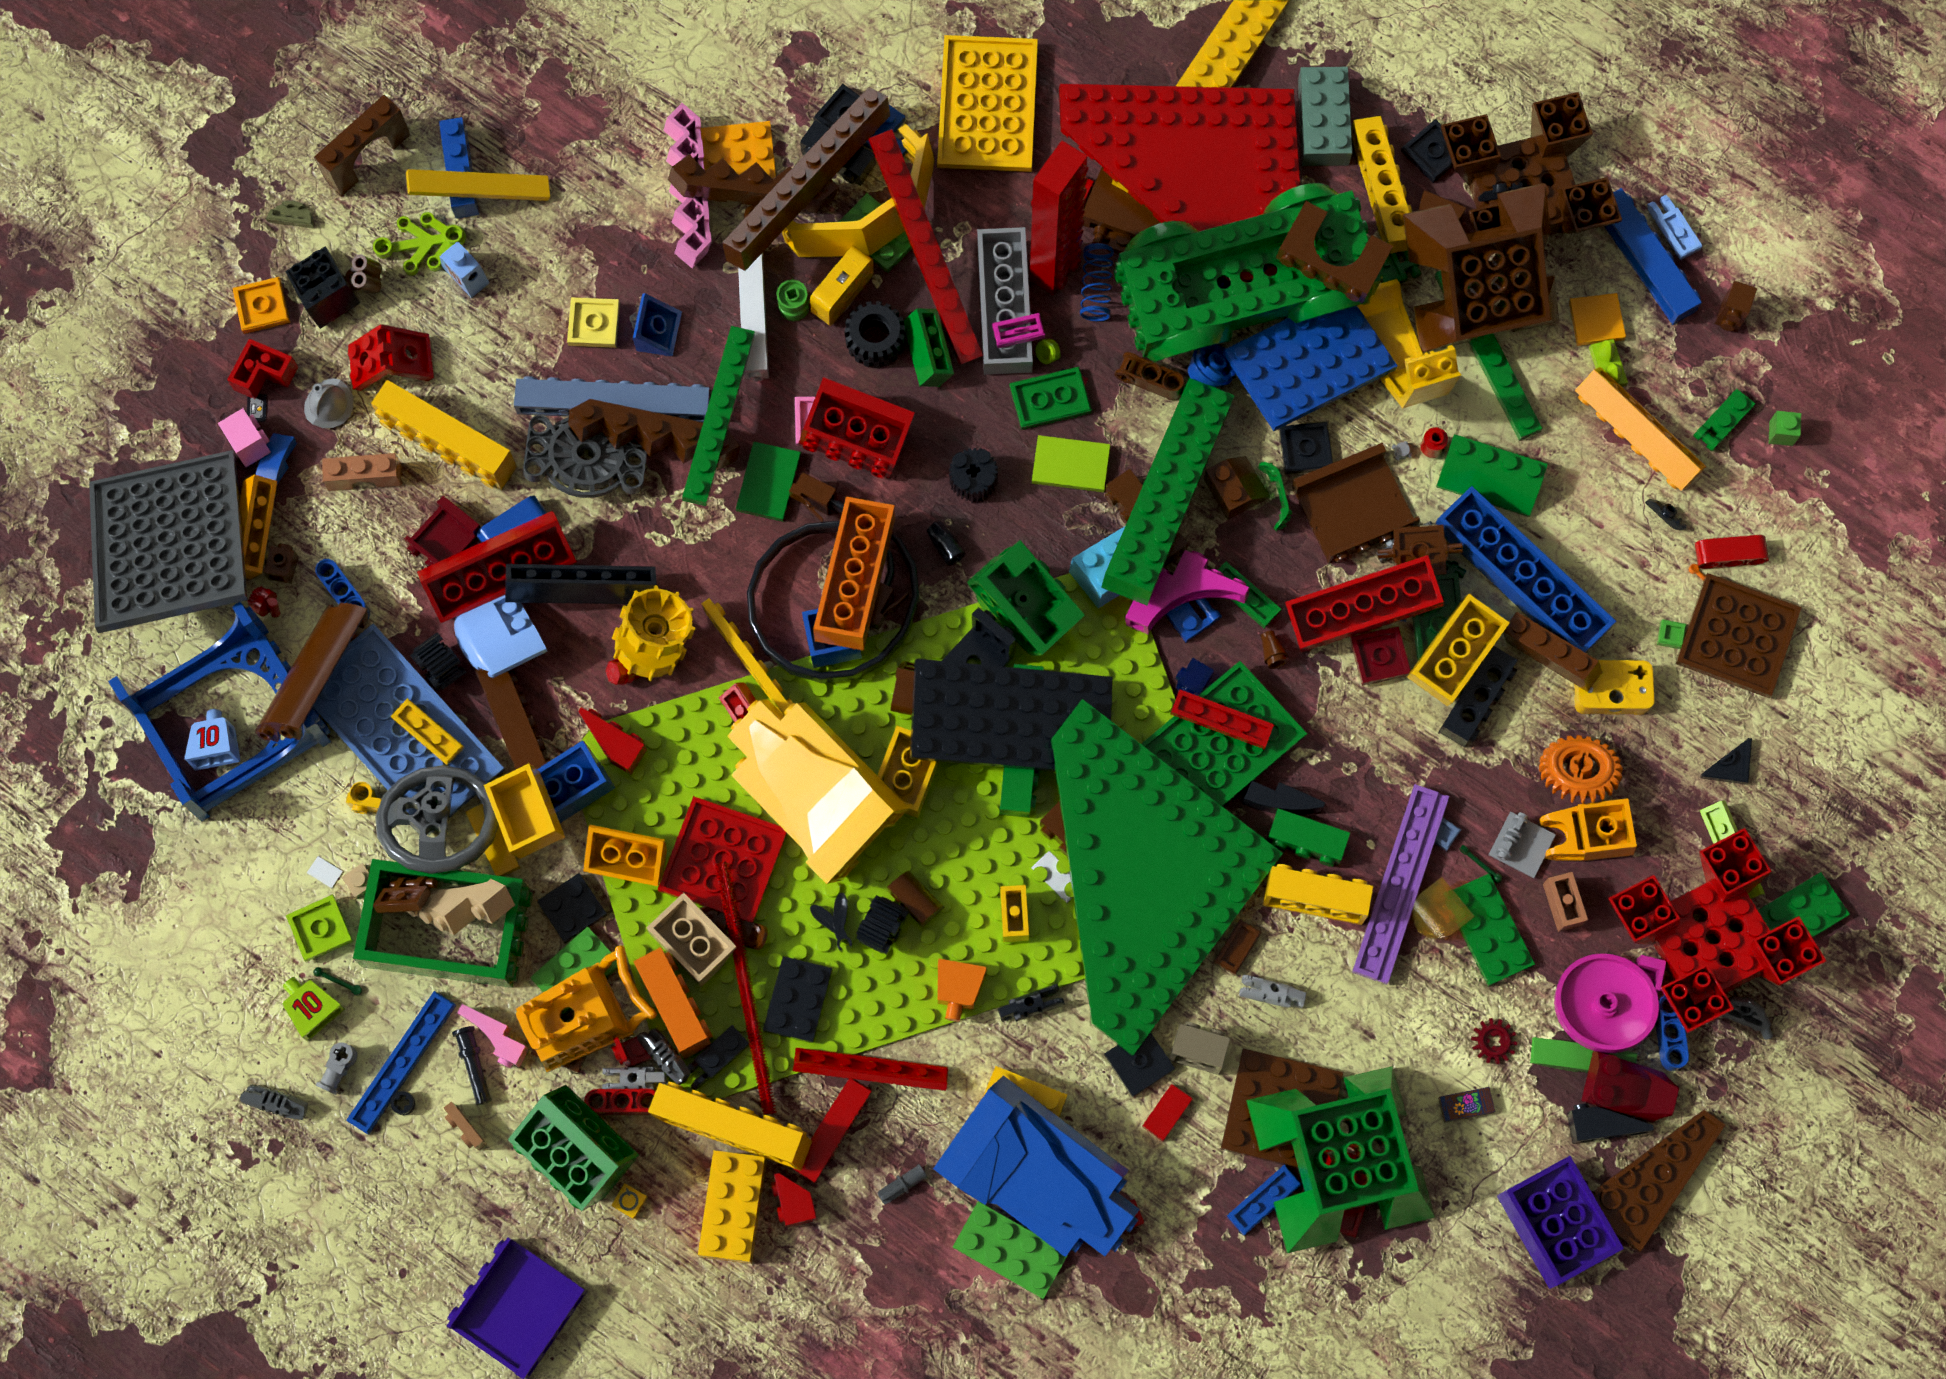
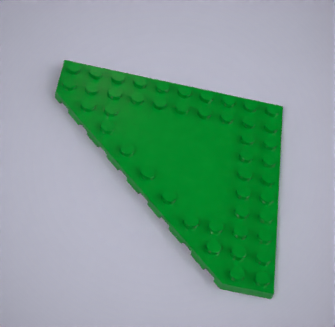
M1082 699L1053 736L1051 744L1060 795L1059 801L1070 866L1071 886L1074 894V907L1085 972L1091 1025L1130 1055H1134L1283 853Z

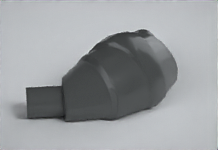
M1732 996L1728 998L1734 1010L1724 1014L1723 1018L1731 1019L1734 1022L1751 1027L1755 1031H1760L1765 1040L1773 1037L1770 1029L1771 1022L1765 1013L1764 1007L1747 996Z

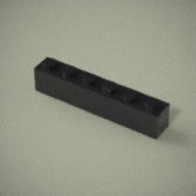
M506 564L505 602L628 604L633 597L634 591L641 592L647 589H654V586L657 585L656 567Z

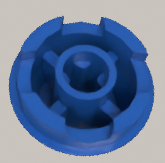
M1219 344L1195 349L1188 366L1190 378L1215 388L1229 384L1235 372L1223 355L1225 348Z

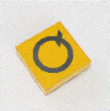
M624 1183L611 1206L630 1218L635 1219L647 1196Z

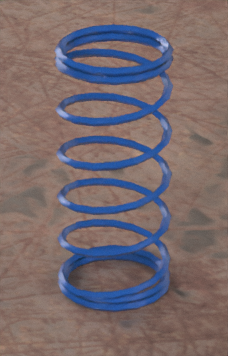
M1095 243L1087 245L1083 250V258L1086 263L1082 269L1086 274L1082 277L1085 287L1081 290V294L1085 298L1080 303L1082 307L1080 316L1090 321H1104L1110 317V309L1101 306H1083V302L1086 299L1098 303L1111 301V298L1106 295L1087 297L1083 293L1087 287L1098 291H1107L1112 288L1107 283L1087 285L1084 282V278L1088 275L1099 279H1108L1113 276L1108 271L1086 272L1085 266L1088 263L1099 267L1113 265V262L1107 258L1114 255V249L1106 244ZM1095 249H1108L1111 251V253L1105 255H1095L1088 252ZM1085 256L1093 258L1094 260L1088 261ZM1094 261H1107V262H1111V264H1108V265H1100V264H1095V263H1092V262H1094ZM1107 273L1110 274V276L1100 277L1092 274ZM1093 285H1106V286H1109L1110 288L1101 289V288H1094V287H1091V286H1093ZM1093 297H1105V298H1108L1109 300L1101 301V300H1094V299H1091V298H1093ZM1090 310L1103 311L1104 313H1101V312H1093V311H1090ZM1087 311L1089 313L1097 315H1108L1101 317H1092L1083 314V312Z

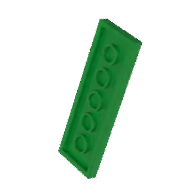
M1822 872L1758 910L1770 931L1799 916L1812 937L1850 915ZM1734 924L1731 927H1729V929L1735 933H1739L1742 931L1740 926L1737 924ZM1714 936L1708 942L1710 944H1718L1719 940ZM1723 957L1719 959L1723 966L1729 967L1732 965L1731 960Z

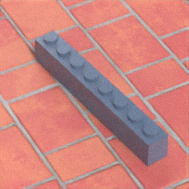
M526 376L523 379H516L514 408L516 413L520 415L569 417L570 409L589 399L704 422L711 392L709 387L701 384H694L692 387H688L678 383H669L666 386L658 385L654 382H645L644 384H634L630 381L610 383L606 380L586 382L583 379L562 381L554 377L547 380H538L535 377Z

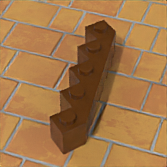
M688 154L671 167L668 181L686 198H694L696 196L708 198L711 201L727 202V200L738 201L745 205L757 206L792 168L789 166L772 179L756 162L738 175L722 158L705 171ZM831 179L804 209L807 212L818 213L834 200L839 187Z
M589 399L569 410L568 425L581 442L603 432L615 449L637 439L649 457L670 446L684 464L694 457L703 422ZM729 431L727 432L717 471L738 459L740 445Z

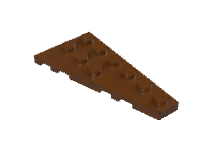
M1702 1110L1592 1191L1593 1196L1619 1239L1636 1251H1642L1725 1127L1724 1123L1707 1111Z

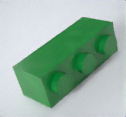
M917 308L904 320V325L919 387H940L954 372L937 309Z
M1278 809L1267 841L1272 843L1278 850L1285 851L1287 848L1295 851V854L1299 857L1306 859L1313 857L1319 859L1321 864L1333 867L1334 865L1339 866L1350 832Z

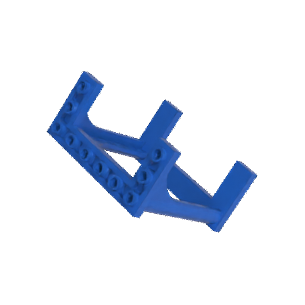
M241 602L232 606L236 614L235 621L220 640L207 650L136 693L118 676L108 681L120 702L135 715L173 778L174 782L170 785L180 802L201 822L210 817L207 811L316 744L320 743L324 747L331 743L328 737L331 731L324 720L317 714L318 712L312 708L302 725V737L300 740L295 738H285L284 740L280 738L278 742L271 740L262 751L200 790L195 792L148 712L205 677L228 669L246 670L257 674L268 682L276 694L278 691L276 685L283 683L291 669L286 660L282 662L278 654L282 652L274 640L269 642L266 637L269 631L262 620L259 619L250 606L245 608ZM254 649L259 650L260 658L255 665H248V654ZM241 653V661L239 663L233 662L232 660L239 658L238 654ZM265 661L266 667L269 669L268 672H263L261 669Z

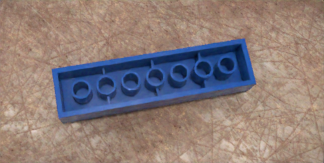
M1472 486L1437 519L1435 525H1444V538L1450 544L1462 543L1463 553L1461 554L1533 622L1583 652L1587 653L1615 624L1616 620Z

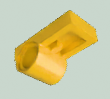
M366 782L353 784L346 799V803L352 808V811L359 814H367V811L377 813L381 799L377 798L376 792ZM369 791V795L365 800H358L360 792Z

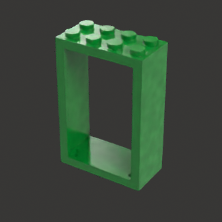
M372 859L353 959L363 968L513 988V982H517L519 978L520 968L517 966L518 956L522 957L524 942L521 941L522 932H526L528 928V917L525 916L527 907L532 905L533 892H530V888L523 879L459 870L429 874L409 870L398 862ZM399 876L417 879L420 876H427L429 878H436L438 882L465 886L481 884L493 879L505 885L515 906L506 912L497 965L486 967L376 952L383 913H377L373 904L383 888L389 887L390 877Z

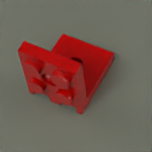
M380 324L348 345L351 369L350 378L353 390L362 391L387 374L427 382L434 379L428 333ZM405 349L410 351L412 359L407 356Z

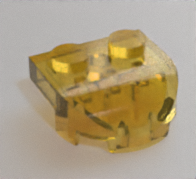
M1443 877L1417 897L1412 910V919L1416 929L1423 936L1431 939H1447L1475 917Z

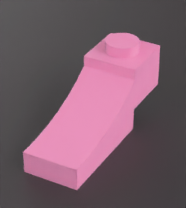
M462 1004L457 1013L486 1034L495 1047L493 1054L499 1058L497 1062L510 1069L513 1065L520 1068L529 1049L525 1045L508 1038L511 1029L507 1025Z

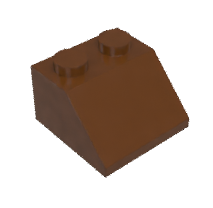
M1246 456L1226 459L1205 470L1204 481L1227 520L1270 498Z

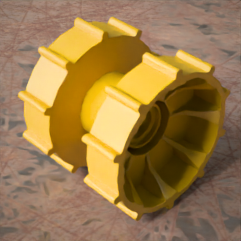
M657 585L654 586V589H647L641 592L634 591L628 605L622 607L619 616L623 619L622 624L619 628H615L612 639L615 640L614 659L618 658L623 666L628 669L627 673L629 675L634 673L638 676L647 677L649 681H652L654 677H660L665 674L671 676L678 661L684 659L687 651L684 648V644L687 639L692 638L695 627L692 626L693 608H689L685 601L679 597V592L672 593L668 590L658 589Z

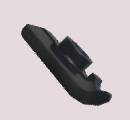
M1520 182L1518 185L1511 183V187H1507V183L1492 185L1493 190L1484 191L1478 196V201L1498 199L1497 193L1520 189L1523 187V183Z
M1650 498L1645 502L1670 527L1675 530L1687 528V525L1682 523V518H1676L1677 510L1671 504L1662 505L1658 500Z

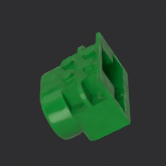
M1019 540L1012 547L1004 549L998 556L991 559L967 583L976 594L977 601L982 609L990 611L997 619L995 622L1002 628L1007 626L1015 634L1016 642L1029 655L1038 656L1043 655L1085 615L1066 594L1064 584L1058 579L1054 580L1048 573L1050 572L1049 567L1042 560L1038 561L1023 542Z

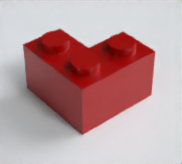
M249 339L227 381L234 391L256 399L266 379L288 388L299 367L292 356Z

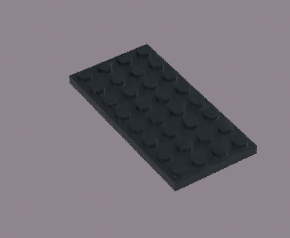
M916 659L914 661L910 759L1055 772L1051 739L1082 699L1111 721L1112 677Z

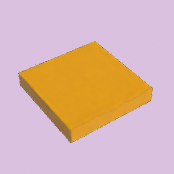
M280 277L233 288L243 334L291 323Z
M1617 293L1570 298L1569 307L1577 346L1595 344L1614 339V342L1625 340L1626 334Z

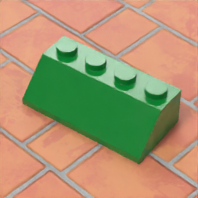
M1454 434L1436 487L1462 496L1472 486L1493 506L1530 517L1548 464Z

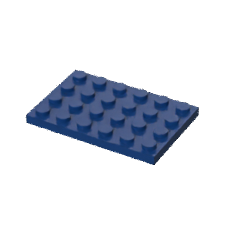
M1358 306L1317 316L1300 323H1295L1290 318H1287L1224 349L1223 355L1273 431L1397 369V364Z

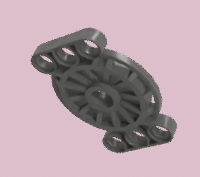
M536 415L530 420L523 465V475L528 481L538 482L546 476L548 481L558 490L579 498L604 496L616 490L619 486L628 494H637L642 490L647 453L640 444L629 442L615 449L603 432L581 442L568 425L569 417L554 425L543 415ZM537 423H542L547 429L543 432H537L533 426ZM534 444H539L543 446L544 450L540 453H535L531 451L530 447ZM584 449L589 450V456L592 459L583 460L580 458V456L584 455ZM636 456L642 462L639 465H632L628 462V459ZM536 465L541 468V472L531 474L527 469L529 466ZM634 477L639 481V484L629 486L625 481L627 478ZM557 479L560 480L563 484H565V485H567V486H569V487H568V488L565 487L564 485L560 484V483H559L558 481H556V480H557ZM607 485L609 486V487H607V488H605V489H603V490L595 491L596 489L603 488V487H605V486H607ZM574 489L589 490V492H581Z

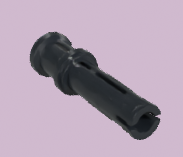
M468 1026L453 1031L452 1035L457 1039L460 1050L458 1056L461 1060L464 1059L475 1104L478 1106L484 1104L483 1100L489 1103L492 1099L478 1056L481 1048L477 1046L473 1034L475 1027Z

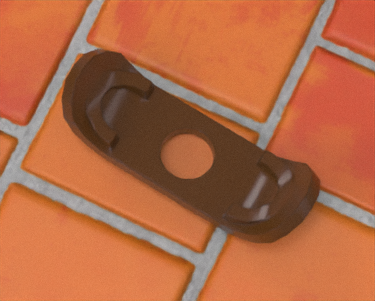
M707 906L701 907L700 910L729 938L726 932L727 922L725 914ZM741 919L738 920V922H741L739 923L741 925L740 928H742L740 930L742 933L740 934L743 935L741 938H744L741 940L744 941L742 944L755 950L762 949L768 936L767 927L755 922L750 923Z

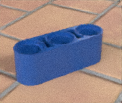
M535 495L529 496L482 526L476 535L481 542H484L542 516L547 511Z
M330 559L319 561L315 568L316 575L338 605L339 603H349L367 608L369 619L370 610L337 564ZM334 569L331 576L324 577V573L327 570ZM348 588L345 595H338L340 589Z
M1664 995L1658 1000L1659 1012L1655 1023L1660 1061L1666 1070L1677 1071L1685 1066L1689 1060L1686 1031L1674 1010L1672 1013H1667L1663 1010L1662 1003L1664 1001L1668 1002ZM1666 1027H1672L1676 1031L1675 1039L1667 1036ZM1670 1052L1678 1054L1680 1058L1679 1064H1674L1670 1061Z

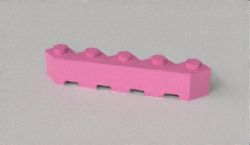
M683 103L666 119L663 131L676 141L670 147L666 161L671 166H674L690 154L704 169L700 117ZM671 184L669 192L682 202L674 212L672 223L685 233L678 241L674 254L693 269L708 253L712 241L709 228L708 201L704 197H683Z

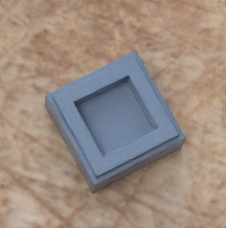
M1442 817L1434 843L1447 851L1461 829Z

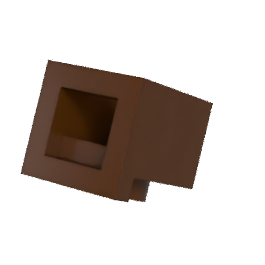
M279 543L278 547L271 546L265 568L263 567L262 573L268 580L292 584L299 556L290 545ZM279 558H283L282 562L277 563Z

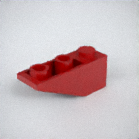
M581 707L578 712L608 761L632 775L647 751L645 744H643L644 740L634 733H631V735L622 731L623 727L610 720L607 723L602 720V715L591 708L587 711Z

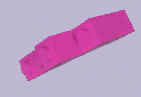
M1185 550L1173 575H1170V572L1163 568L1148 606L1133 600L1125 617L1126 626L1149 635L1154 625L1165 614L1179 605L1203 598H1226L1245 604L1249 596V587L1242 580L1236 578L1231 580L1224 577L1223 573L1218 570H1207L1208 559L1203 554L1197 551L1189 552Z

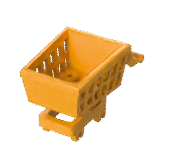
M622 945L617 946L615 951L606 955L600 963L585 967L516 1008V1017L530 1046L536 1050L547 1073L614 1044L613 1039L616 1037L623 1040L634 1035L633 1031L642 1021L647 1018L652 1020L657 1016V1012L641 997L628 971L625 947ZM615 960H617L619 976L631 1001L642 1011L632 1016L629 1021L604 974ZM572 1008L574 1010L575 1016L571 1022H564L561 1019L563 1009Z

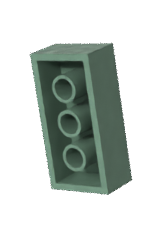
M1301 67L1298 77L1302 166H1349L1352 156L1348 67Z

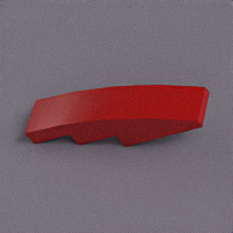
M855 1079L847 1081L812 1136V1143L802 1170L794 1169L795 1171L814 1183L819 1179L873 1090Z

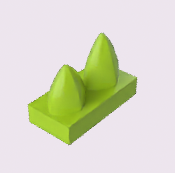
M1614 339L1591 344L1589 350L1595 368H1603L1622 387L1627 386L1628 380Z

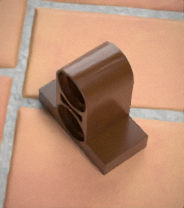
M903 661L897 667L896 683L890 711L912 716L914 663Z

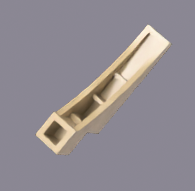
M490 879L481 884L461 888L429 889L431 894L421 911H408V913L413 917L418 916L427 924L435 925L440 931L445 930L455 935L475 918L483 919L491 924L514 907L515 904L506 886Z

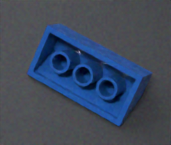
M583 740L538 768L560 823L615 789L606 770Z

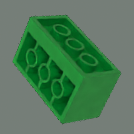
M567 1085L544 1094L508 1139L517 1153L524 1155L536 1171L542 1173L550 1180L553 1188L561 1191L568 1198L569 1203L581 1211L603 1200L639 1157V1154Z

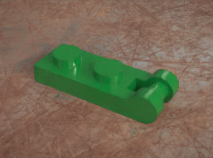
M1736 388L1695 432L1693 437L1698 441L1701 439L1707 444L1706 448L1712 452L1753 408L1755 403ZM1711 430L1716 436H1711L1707 431Z

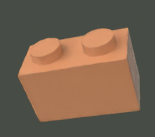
M1573 872L1550 877L1543 883L1558 932L1583 926L1588 921Z

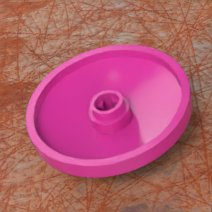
M1592 954L1572 963L1562 974L1554 995L1555 1012L1564 1031L1581 1046L1601 1053H1620L1638 1046L1652 1031L1659 1012L1658 995L1648 975L1632 961L1613 954Z

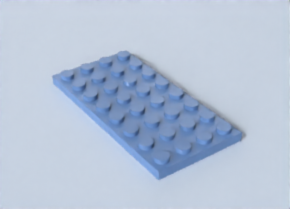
M374 623L349 643L313 706L387 790L398 779L420 768L446 765L391 718V715L407 698L465 747L448 766L466 769L486 781V783L493 781L505 770ZM426 783L409 790L403 797L412 798L426 787ZM459 783L453 784L450 817L476 795L473 791ZM437 787L432 792L443 793L445 788ZM409 808L406 811L409 815L417 812V809ZM435 830L430 831L427 835L429 836V835L432 834Z

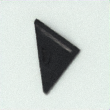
M1752 738L1746 739L1704 771L1700 778L1747 785L1749 783Z

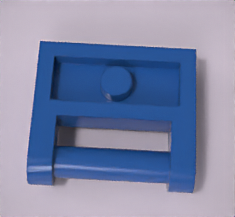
M1206 598L1195 600L1207 616L1203 621L1188 602L1179 605L1165 614L1186 643L1222 618L1219 611H1215Z

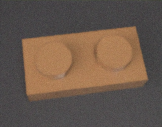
M451 1101L444 1107L448 1113L445 1119L454 1129L457 1126L464 1133L460 1137L469 1148L474 1146L477 1150H481L487 1145L456 1104Z

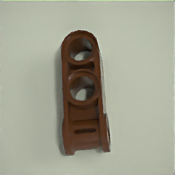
M1124 352L1122 356L1124 360L1120 368L1114 373L1117 379L1168 400H1177L1182 396L1184 378L1180 373L1143 359L1134 353ZM1148 374H1154L1156 378L1153 380H1149L1145 378V376ZM1170 383H1176L1179 385V387H1177L1176 389H1171L1167 385Z

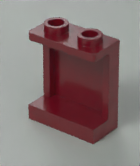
M444 495L437 501L439 508L411 538L408 535L404 538L408 545L406 549L414 557L417 558L420 555L425 559L424 564L427 567L470 548L478 539L476 533L481 528L476 521Z

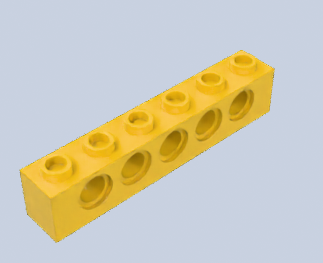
M1381 116L1353 120L1351 139L1380 238L1393 246L1390 253L1407 251L1403 214L1411 213L1412 208L1410 205H1407L1406 188L1400 182V168L1398 164L1395 165L1393 159L1394 148L1388 142L1387 125H1383Z

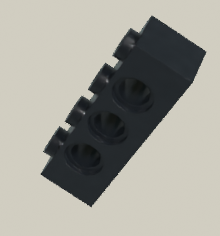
M1493 646L1470 679L1440 728L1439 733L1465 747L1468 741L1473 743L1481 731L1477 729L1480 721L1486 722L1493 711L1489 708L1492 701L1498 702L1505 691L1502 688L1505 680L1511 682L1518 669L1514 668V665L1518 660ZM1487 673L1496 674L1498 681L1493 682L1489 680ZM1482 693L1486 697V701L1480 702L1476 700L1474 694ZM1462 714H1471L1474 721L1466 722L1462 718Z

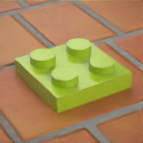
M333 894L286 915L305 962H309L353 942Z

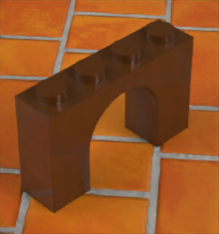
M383 95L316 154L314 159L325 181L342 197L359 182L354 172V163L359 153L370 142L380 137L394 150L411 134L401 110L388 97Z
M1305 201L1276 258L1283 265L1300 270L1304 276L1323 282L1327 288L1344 293L1348 299L1363 303L1393 246L1371 235L1361 255L1352 264L1333 266L1326 263L1317 254L1314 239L1328 212Z

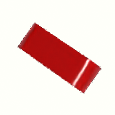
M1764 535L1712 538L1695 542L1697 564L1700 569L1759 565L1769 561L1766 537Z
M593 1089L586 1094L584 1102L598 1116L651 1115L648 1113L649 1108H644L642 1102L647 1096L654 1097L655 1091L652 1089ZM596 1096H602L604 1099L603 1105L597 1109L592 1108V1099ZM621 1096L629 1097V1104L625 1108L617 1107V1100Z

